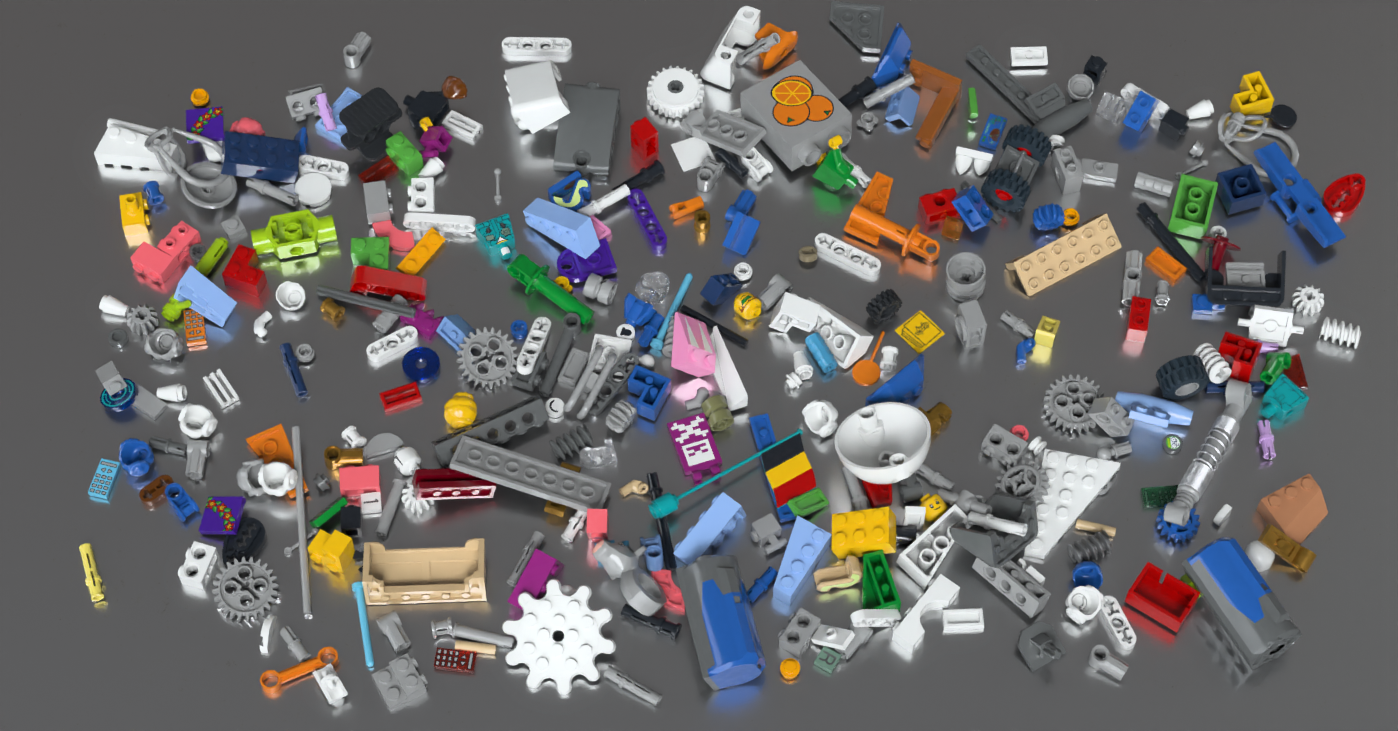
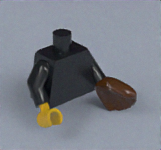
M448 76L442 84V91H420L416 98L410 95L405 96L403 104L408 106V119L415 130H424L426 132L428 130L427 127L437 126L450 109L448 99L455 100L467 97L466 85L460 78Z

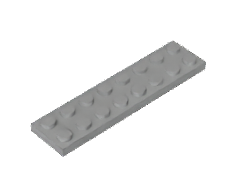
M462 435L449 466L451 469L587 512V509H603L612 484Z

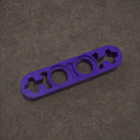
M640 189L630 190L631 194L627 196L628 204L649 244L657 251L665 249L667 246V236L644 193ZM633 196H636V198H639V204H638V205H637L636 199L633 198ZM641 209H646L648 214L642 216L638 212ZM648 224H654L656 225V228L654 230H648L646 226ZM656 234H657V237H658L659 241H662V243H659L658 241L656 242V237H655Z

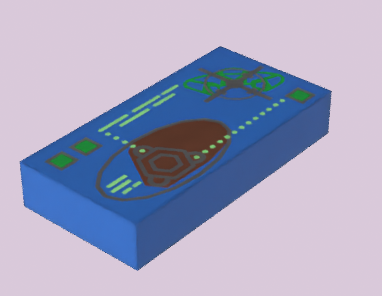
M990 113L979 140V146L996 151L1008 119Z
M578 170L548 188L549 201H551V196L562 198L572 191L575 181L582 178Z

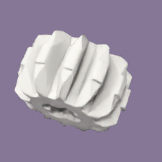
M1304 284L1302 288H1296L1293 293L1292 307H1297L1296 313L1301 311L1303 316L1306 313L1310 316L1314 315V313L1318 314L1325 303L1323 300L1324 294L1320 293V288L1314 289L1313 284L1310 287Z
M409 483L407 484V489L402 491L404 495L401 498L402 503H405V508L407 510L411 509L413 514L417 510L422 514L423 509L429 511V505H434V500H416L413 485Z

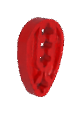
M1358 173L1346 175L1337 179L1325 189L1322 196V205L1330 215L1342 218L1354 213L1365 192V177ZM1342 194H1349L1344 197L1343 201L1339 202L1338 207H1332V205L1336 204L1337 199H1341Z

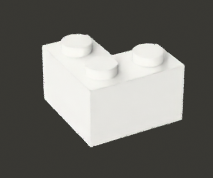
M785 292L774 307L769 327L787 333L791 326L810 332L816 325L821 305L816 304L812 300L798 297L794 293Z

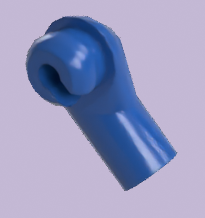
M1033 338L1025 339L1017 345L1018 364H1025L1027 362L1026 354L1036 345Z

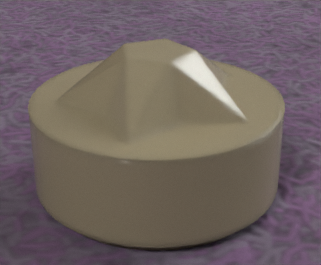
M804 246L799 250V259L803 262H813L818 257L817 249L813 246Z

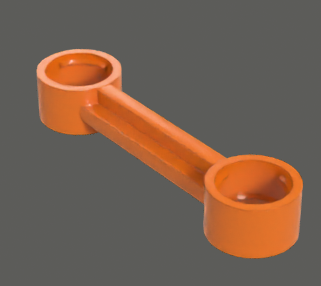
M324 647L318 652L317 657L280 672L267 670L260 677L261 686L265 692L275 693L280 690L282 683L319 668H324L327 664L323 663L321 659L327 653L335 655V660L331 664L333 668H336L339 664L337 651L333 647ZM274 676L278 678L276 685L272 687L264 685V681L268 677Z

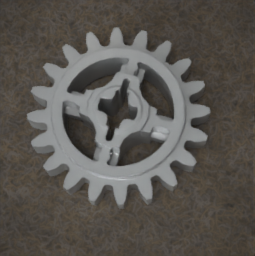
M1022 460L1021 465L1014 462L1013 468L1007 465V472L1001 470L1003 477H997L999 483L995 484L996 493L1012 496L1008 493L1009 487H1012L1014 497L1035 501L1036 507H1038L1037 501L1044 502L1042 495H1048L1046 489L1050 488L1044 468L1041 469L1039 464L1034 466L1033 462L1030 461L1026 465L1025 461ZM1031 476L1036 478V485L1032 484Z

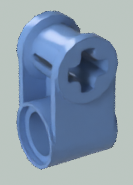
M660 534L649 538L640 537L641 547L645 546L647 548L643 554L647 569L653 572L661 570L664 567Z

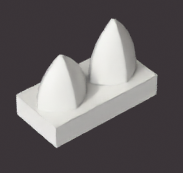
M957 146L956 168L959 175L969 168L972 161H974L976 173L982 175L992 165L993 154Z

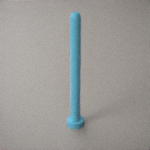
M691 273L685 275L656 338H653L650 342V346L656 350H662L664 346L663 339L669 327L670 317L675 316L693 278Z

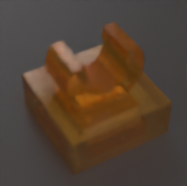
M947 216L941 235L959 240L965 221Z

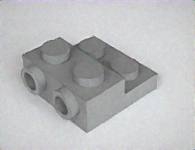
M407 653L390 661L389 666L371 674L390 711L427 692L425 685L428 683L424 674H418L416 668L419 666L415 658H410Z

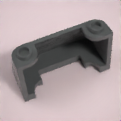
M995 492L985 502V504L992 507L991 514L997 518L1027 524L1026 535L1020 536L995 529L987 530L978 525H973L966 529L964 523L957 522L951 526V536L956 543L988 566L1000 568L1036 539L1038 521L1035 501Z

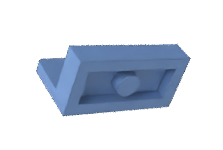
M909 86L891 95L885 119L889 122L901 119L908 126L912 125L920 96Z
M458 314L444 316L436 330L457 351H463L459 348L460 343L465 344L463 342L464 337L470 339L468 336L470 332L475 335V329Z

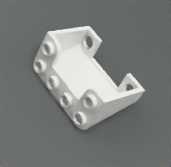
M744 6L738 10L721 33L700 72L702 79L729 90L731 89L735 80L732 73V63L738 54V51L734 50L733 47L736 43L746 47L756 43L755 34L760 30L761 10L750 6Z
M552 60L505 70L503 76L508 84L506 88L510 94L508 97L509 101L513 106L511 107L512 113L515 117L521 119L523 127L525 129L528 128L532 134L570 113L568 102L559 92L556 79L558 81L562 80L559 68Z

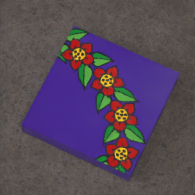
M223 107L186 110V131L207 137L213 141H223ZM187 137L188 144L200 143Z
M243 496L208 497L199 532L201 534H237L246 499Z

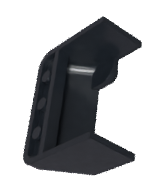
M1209 247L1205 251L1204 283L1206 297L1211 304L1279 307L1284 302L1286 251L1282 250L1278 254L1277 273L1265 275L1266 287L1224 285L1223 275L1217 270H1212L1213 247Z

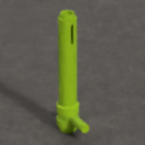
M223 237L216 238L195 266V269L207 277L227 250L228 241ZM175 293L171 295L169 303L163 306V311L161 312L162 316L171 322L180 317L181 311L191 306V301L189 300L180 302L174 299Z

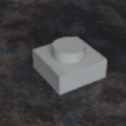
M238 215L221 222V226L229 240L247 232Z

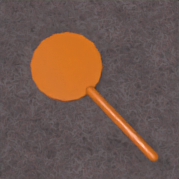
M884 331L879 336L870 360H861L853 367V378L861 385H873L880 378V368L873 360L885 334Z

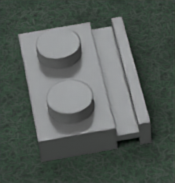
M1226 262L1225 277L1227 286L1266 287L1264 263Z

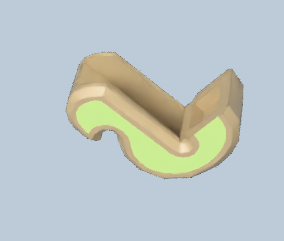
M847 556L843 565L819 568L813 573L816 588L821 592L830 591L834 587L846 588L853 586L859 582L863 575L859 560L855 556Z

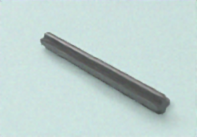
M324 285L317 286V295L409 318L415 317L416 309Z

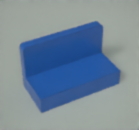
M737 211L722 245L740 254L747 255L761 222Z

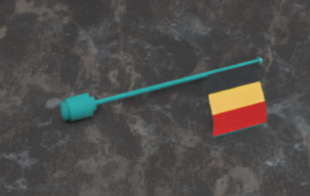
M798 428L795 433L677 497L675 494L667 492L652 500L651 504L648 505L650 513L655 519L665 517L678 509L679 499L760 455L765 475L775 496L776 508L779 509L786 505L789 500L816 488L814 472L803 448L801 439L803 430Z

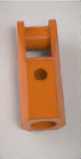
M701 196L683 202L674 203L669 207V210L673 212L674 219H679L689 213L703 209L704 202Z

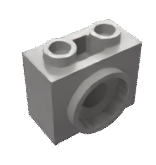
M1072 146L1054 149L1050 166L1062 196L1079 192L1084 176L1080 159L1075 155Z
M977 299L972 301L966 300L959 304L957 316H955L956 331L965 348L984 343L987 324Z

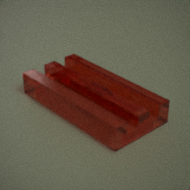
M386 156L359 174L358 179L363 183L384 181L399 172V168Z

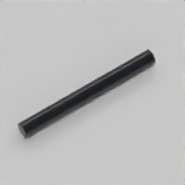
M686 305L681 307L680 311L688 316L704 322L705 325L712 329L714 326H717L721 334L743 346L748 344L749 340Z

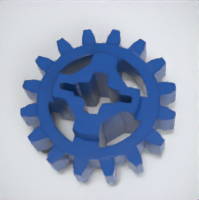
M1164 504L1163 509L1159 510L1156 522H1159L1157 529H1162L1161 536L1168 535V541L1174 538V543H1177L1178 539L1185 543L1186 537L1192 540L1193 535L1197 534V528L1200 526L1198 521L1200 516L1194 515L1196 509L1190 510L1187 524L1180 526L1164 521V511L1167 504Z

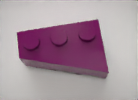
M535 549L507 602L523 610L518 603V596L522 592H528L536 599L543 598L547 591V582L550 579H556L565 565L546 553Z

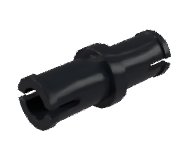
M719 148L716 151L715 156L726 164L725 167L734 171L741 179L748 174L749 169L744 167L736 156H732L723 148Z

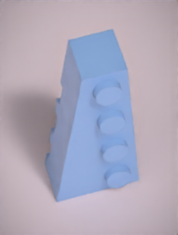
M536 198L523 210L526 218L525 221L530 227H533L584 259H587L600 247L593 223L588 216L541 198Z

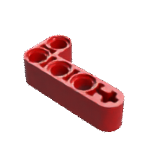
M357 266L351 276L349 292L364 296L368 292L391 297L398 294L406 300L420 302L426 298L427 280L418 276L374 267Z

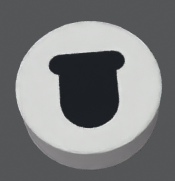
M622 324L616 330V337L633 341L635 339V329L629 324Z

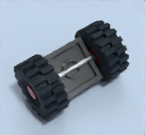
M1020 124L1019 127L1014 125V127L1010 128L1003 142L1002 149L1004 150L997 166L988 173L981 187L982 197L986 198L985 201L987 203L991 202V206H997L1000 210L1005 209L1006 212H1010V210L1016 212L1023 209L1031 193L1029 184L1038 166L1044 165L1052 148L1051 141H1048L1049 138L1047 136L1044 137L1042 131L1038 132L1037 128L1032 129L1029 125L1024 127L1023 124Z

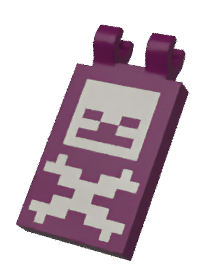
M704 412L667 423V428L685 476L691 474L695 486L702 483L701 479L703 478L700 471L710 469L712 477L721 473L719 466L722 465V459Z

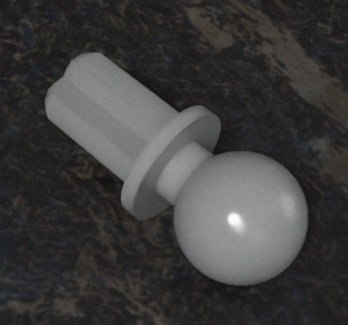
M1235 112L1228 121V127L1224 135L1229 139L1233 138L1235 133L1240 131L1245 123L1246 118L1243 113Z
M1129 442L1117 445L1111 444L1110 449L1108 447H1100L1096 452V456L1098 459L1108 461L1112 456L1114 459H1118V456L1131 453L1132 447Z

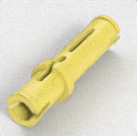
M85 543L79 546L86 574L85 583L89 586L91 600L99 601L104 598L100 584L102 579L98 575L92 545Z

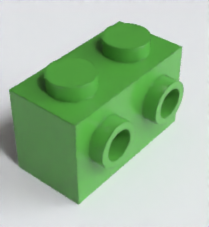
M401 131L385 140L386 153L390 158L394 159L398 167L408 176L424 167L422 155Z

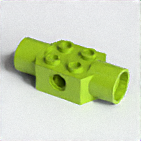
M308 209L271 216L267 227L251 230L253 247L256 250L257 256L274 253L279 259L317 252L320 243L337 240L333 215L316 218Z

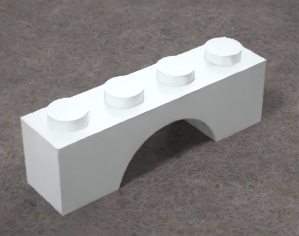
M942 574L937 579L933 578L927 586L929 589L925 594L922 592L917 597L916 605L913 608L909 607L904 614V620L901 623L898 621L892 629V640L911 654L924 639L925 630L920 623L921 616L930 609H948L959 595L960 587Z

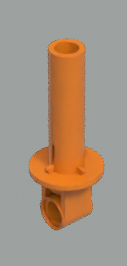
M859 204L855 205L850 214V219L901 244L902 256H906L911 251L928 261H934L940 255L939 243L919 233L921 225L918 223L909 230ZM929 247H934L936 252L928 253L926 250Z

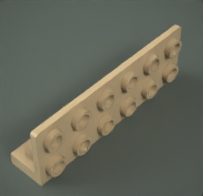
M1107 213L1096 215L1083 222V226L1032 253L1020 255L1005 263L1008 270H1015L1027 296L1043 290L1122 247Z

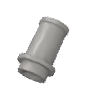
M1160 280L1157 282L1155 301L1158 305H1166L1170 300L1168 281Z

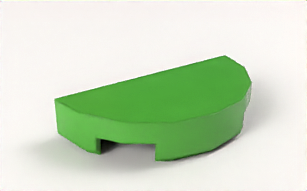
M968 88V114L970 119L978 117L975 88Z

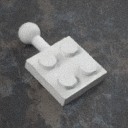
M595 334L588 363L597 345L603 346V352L593 371H602L610 353H615L617 356L612 367L613 369L625 354L631 352L632 340ZM652 355L637 356L641 367L651 369L654 366L655 360ZM632 358V360L627 359V360H626V361H627V364H628V362L634 363V361H633L634 359H633V358ZM617 372L614 374L624 377V375L621 372Z

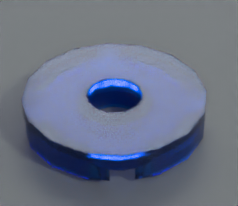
M427 347L413 348L406 353L402 361L403 373L409 380L416 381V383H426L433 380L441 368L439 356L435 351ZM419 362L426 363L424 368L416 367Z

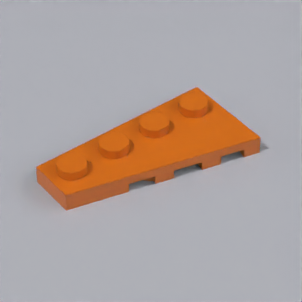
M876 172L858 204L884 217L893 178ZM849 218L844 227L845 232L875 246L878 245L879 233Z
M282 424L245 439L256 455L264 460V464L281 462L288 464L294 469L293 450ZM303 477V489L305 493L308 492L309 489ZM295 488L287 492L290 498L296 497Z

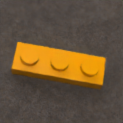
M431 227L395 269L400 273L414 276L446 239Z

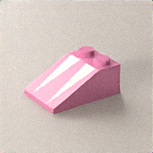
M676 312L671 367L696 377L715 373L716 353L705 323Z

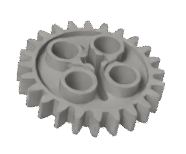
M484 327L482 333L479 329H476L475 335L472 332L468 334L470 339L463 338L465 344L460 343L459 348L463 351L460 350L456 353L461 358H458L456 362L462 363L458 370H464L462 377L469 376L468 383L473 380L474 387L480 383L481 389L488 385L489 390H491L493 384L499 388L500 381L505 385L507 383L506 378L511 380L513 377L511 373L516 372L513 366H517V361L514 359L518 358L519 354L513 353L517 347H511L513 340H506L508 334L502 337L501 330L496 334L493 327L490 332ZM493 342L497 345L498 349L491 350L488 344ZM471 349H477L480 352V356H473ZM499 352H503V355L494 356L491 358L490 361L486 359L479 362L478 364H472L473 361L475 362L482 360L485 357V355H487V357H491ZM501 360L504 363V368L497 367L495 361ZM482 366L486 368L487 373L480 374L477 368Z
M1071 374L1069 379L1062 376L1061 382L1055 379L1054 385L1050 384L1049 390H1046L1043 400L1045 403L1043 409L1047 410L1046 416H1051L1050 423L1056 421V428L1062 425V431L1069 428L1070 433L1076 429L1078 434H1080L1082 428L1088 432L1089 426L1094 429L1096 422L1088 415L1094 399L1103 398L1104 391L1098 392L1100 385L1094 387V380L1088 383L1087 377L1081 380L1080 375H1077L1076 379H1073Z
M242 557L241 562H238L235 558L234 565L227 562V569L220 568L222 575L216 574V579L219 581L213 582V586L217 587L212 590L213 594L217 595L214 597V601L220 602L218 609L224 608V615L231 612L230 619L238 615V621H241L243 616L246 617L247 622H249L250 616L257 620L258 613L265 616L264 609L271 610L269 603H276L272 597H278V592L274 591L279 587L278 584L274 583L277 581V577L272 576L273 569L266 571L268 564L266 563L261 566L260 559L253 563V557L249 559V562H246L245 557ZM243 572H247L250 574V576L246 579H242L239 577L240 574ZM232 578H235L239 583L232 581ZM259 584L265 586L263 591H257L254 588ZM242 586H243L244 588L249 587V591H247V590L242 591ZM229 587H235L237 589L236 592L232 594L227 593L226 590ZM252 594H253L254 596H256V597H259L260 599H259V600H256V599L252 596ZM245 599H249L252 601V603L249 606H243L241 604V602Z

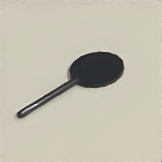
M1276 105L1272 108L1270 114L1261 115L1264 118H1272L1281 127H1291L1297 121V114L1287 105Z

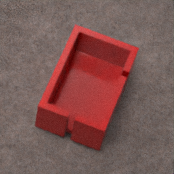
M1147 562L1129 589L1125 602L1177 633L1197 603L1201 592L1168 573L1161 584L1159 581L1163 570Z

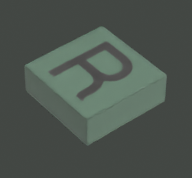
M823 646L814 661V665L832 674L842 655Z

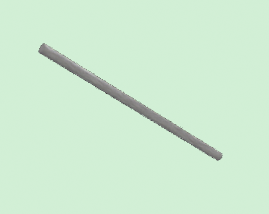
M293 426L294 469L298 475L295 489L303 614H311L299 426Z

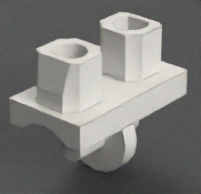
M331 663L320 670L312 672L329 704L335 703L348 695Z

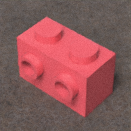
M181 220L159 242L157 248L174 257L178 267L190 254V247L194 244H200L201 237L199 231Z

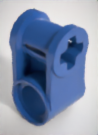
M171 483L166 487L165 495L168 503L183 522L186 521V517L195 511H200L196 502L185 492L181 485ZM173 493H179L178 496L171 497Z

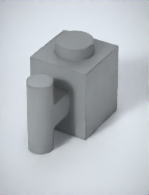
M772 513L751 523L749 534L752 540L757 542L760 547L769 543L768 546L764 547L767 555L788 544L785 537L778 540L781 537L782 528Z

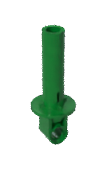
M519 254L507 266L508 273L527 286L525 290L527 295H531L535 290L539 291L567 313H576L583 325H586L593 317L594 311L548 277L550 267L547 264L539 267L526 255Z

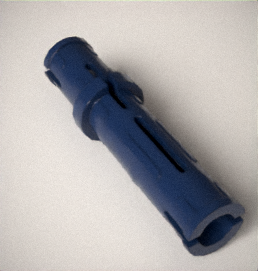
M284 343L279 347L284 359V367L288 370L296 396L304 397L308 394V390L298 366L299 360L294 355L291 343Z
M1228 380L1216 384L1209 382L1205 388V393H1222L1225 395ZM1264 381L1248 382L1251 384L1252 393H1264Z

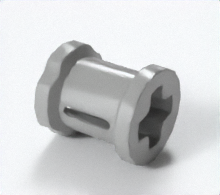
M451 617L441 621L431 620L433 638L443 634L453 635Z

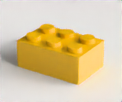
M889 506L832 514V551L839 560L846 559L847 556L863 557L864 554L883 550L884 554L896 552V515Z

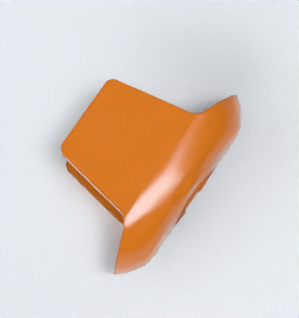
M767 23L755 34L757 40L766 38L772 33H777L780 36V43L772 46L769 51L759 54L764 60V70L773 68L794 49L798 42L797 31L786 32L771 23Z

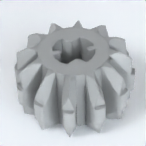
M147 303L143 307L138 304L136 309L131 307V313H127L126 322L131 332H137L139 336L142 333L148 336L149 331L154 332V327L159 326V315L153 306L149 307Z
M622 399L612 407L606 417L605 424L611 430L621 433L634 420L637 409L633 404Z

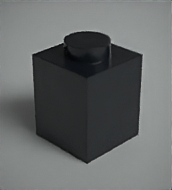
M1170 108L1161 120L1158 131L1178 141L1181 135L1185 136L1189 130V126H1187L1189 118Z
M355 505L341 507V532L349 537L363 536V514L361 507Z

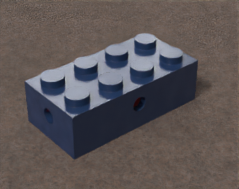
M225 131L222 141L221 174L295 183L299 170L298 140Z

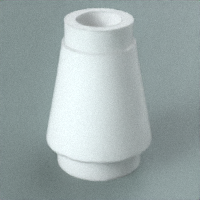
M1203 99L1185 110V113L1189 120L1208 117L1214 113V109L1209 99Z
M438 157L430 158L418 174V177H435L443 171L445 165Z
M104 295L99 309L103 310V313L126 316L129 306L111 295Z
M797 351L793 354L795 374L801 380L809 379L813 374V367L804 352Z
M181 383L158 387L157 397L163 400L181 402L187 398V388Z

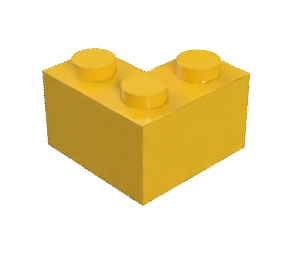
M1257 71L1243 75L1239 86L1241 93L1234 94L1230 104L1232 112H1241L1245 116L1261 115L1270 112L1274 98L1261 72Z
M320 529L307 548L310 558L314 562H322L331 571H339L344 574L352 562L355 552L352 538L337 530L329 534Z

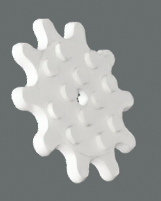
M550 579L546 584V594L541 599L534 598L528 592H522L518 596V603L523 608V616L518 620L508 619L503 622V631L506 634L513 635L517 640L516 647L506 654L505 660L512 666L519 663L528 665L530 672L526 683L530 688H538L544 679L551 678L556 682L557 691L562 695H566L572 690V679L574 676L581 674L592 682L600 678L601 673L595 665V657L600 653L611 654L616 649L615 642L612 639L603 637L601 634L602 626L612 619L613 614L609 608L592 610L589 607L588 601L592 591L588 585H581L574 594L566 595L562 592L559 580ZM555 631H562L564 633V639L561 642L554 641L553 635Z

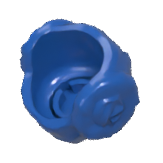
M129 438L120 444L119 460L123 469L135 477L146 474L155 458L150 445L136 438Z

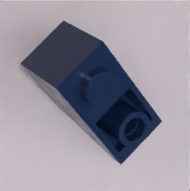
M732 273L713 275L700 294L712 305L723 304L742 288L743 284Z

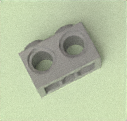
M321 87L285 97L292 120L302 121L311 114L319 116V107H313L310 102L316 95L322 94ZM294 104H302L303 110L295 112L293 110Z
M1112 397L1094 399L1088 415L1110 437L1128 436L1135 419L1129 418V413Z
M994 423L982 441L981 450L986 455L1000 460L1003 465H1010L1013 468L1014 462L1019 463L1025 454L1028 442ZM992 441H996V442H998L999 444H993V443H991V442H992ZM1008 451H1014L1016 454H1010Z
M801 607L797 613H792L788 621L790 624L786 629L782 628L778 635L779 647L797 658L801 657L811 642L812 636L821 625L820 618ZM806 622L808 625L803 627L799 623ZM793 637L798 641L790 642L788 639Z

